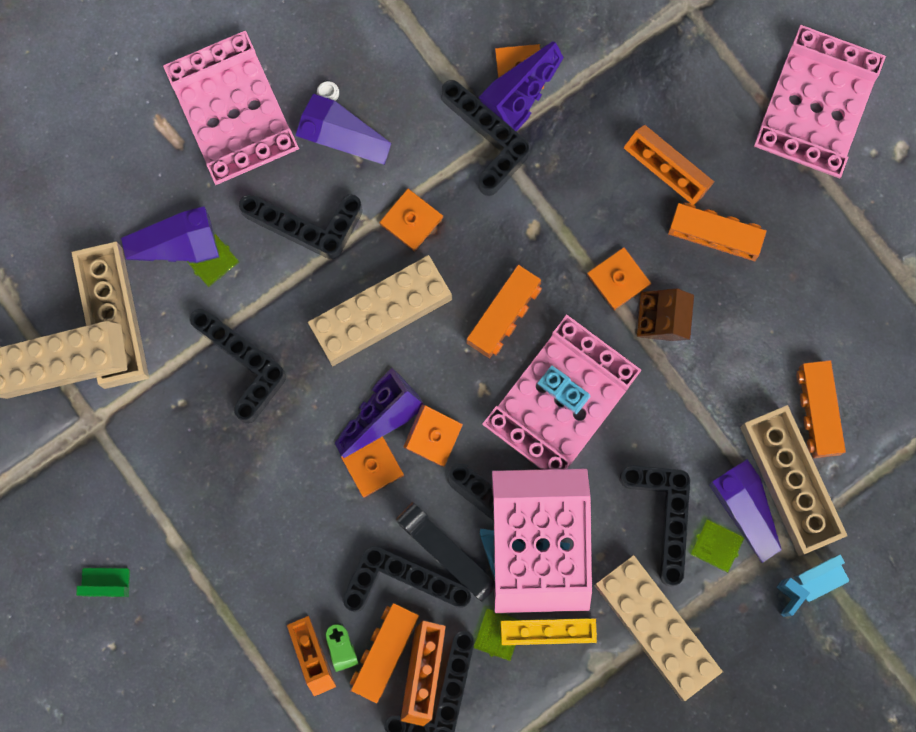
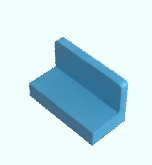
M792 578L781 580L776 587L791 599L780 614L783 617L793 616L810 594Z

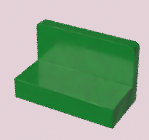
M83 568L82 585L77 586L76 596L129 597L130 569Z

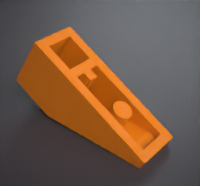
M307 616L288 624L287 628L306 684L312 694L317 696L335 688L336 684L310 617Z

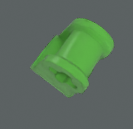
M339 624L330 626L326 632V640L335 671L338 672L359 665L346 628ZM334 628L343 632L340 642H337L336 639H331L330 635L334 633Z

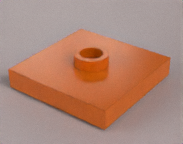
M540 44L495 48L498 78L538 52Z
M407 189L379 223L415 252L443 219V215L410 189Z
M622 248L587 273V276L613 311L651 285V282L625 248Z
M421 405L403 448L439 466L445 467L463 424L426 405Z
M383 436L345 458L341 456L363 498L404 476Z

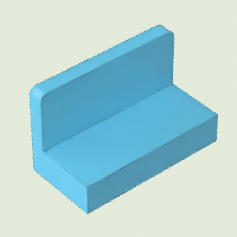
M841 554L794 577L798 584L810 592L806 598L807 602L849 582V578L842 567V564L845 562Z

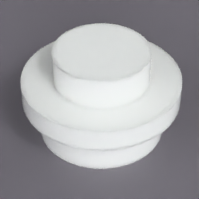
M326 81L318 86L317 95L336 101L339 97V89L335 83Z

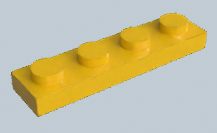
M596 619L500 621L501 645L597 643Z

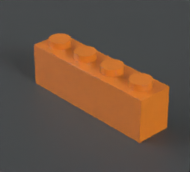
M646 125L636 130L624 146L627 152L692 205H695L702 199L714 183L710 177Z
M678 203L668 234L756 261L767 230L761 229L760 225L749 223L748 225L741 223L735 217L727 216L725 218L719 216L713 210L706 209L702 211L696 209V206L690 203Z
M518 265L468 336L467 344L489 359L492 354L497 355L504 345L501 341L506 335L510 337L517 325L514 323L517 318H523L528 311L529 306L527 304L530 299L533 298L535 300L541 292L542 288L539 287L541 279Z
M831 360L804 363L799 367L796 376L798 384L802 385L803 393L800 394V402L806 411L804 427L805 430H809L810 439L807 440L809 453H812L813 458L842 455L846 453Z
M394 603L391 607H386L381 617L385 621L381 629H375L371 638L374 644L370 651L365 650L360 662L363 663V667L360 673L355 671L350 681V685L353 686L352 692L375 703L379 702L420 617L419 615Z
M422 621L415 628L400 721L424 726L432 720L446 626Z

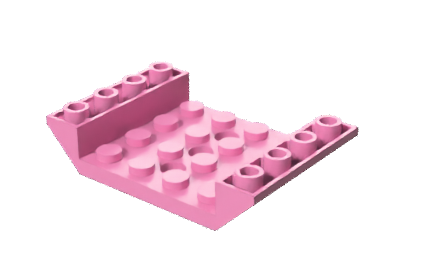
M800 25L760 126L754 147L841 178L848 160L847 154L873 84L880 74L886 56ZM793 95L798 96L801 103L793 105L789 101V97ZM817 103L821 106L822 111L815 113L811 110L810 105ZM839 111L843 119L836 121L832 118L831 113Z
M246 30L163 65L215 185L299 149ZM253 100L260 102V107L256 110L248 108L249 103ZM232 109L240 111L239 116L235 119L228 117V113ZM211 118L219 120V124L214 128L207 126Z
M566 315L554 330L552 337L482 425L541 470L568 469L641 372V369ZM551 365L590 394L591 397L581 408L586 413L584 420H576L573 417V412L566 406H557L554 402L555 398L548 392L540 393L537 391L536 384Z
M587 469L492 471L495 613L589 611L592 594L591 504ZM569 537L573 540L571 549L563 550L560 547V542L563 538ZM540 538H546L549 541V547L544 551L536 548V542ZM516 539L524 540L525 548L521 551L513 550V541Z

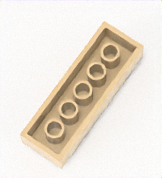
M112 242L72 252L86 326L109 321L121 324L127 370L97 377L98 385L107 389L149 379L123 248L118 242Z
M428 255L312 319L308 324L333 367L452 300V294Z
M104 321L0 347V398L8 399L126 371L127 363L121 324Z
M788 405L744 423L740 428L798 556L848 536Z
M634 555L594 585L681 701L689 699L723 672Z

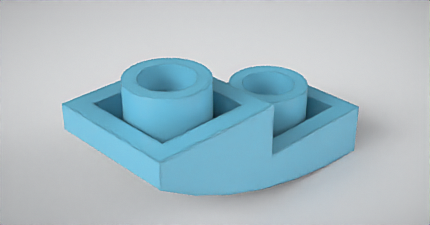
M552 365L538 382L540 387L576 415L591 397L588 392L576 385L568 376Z

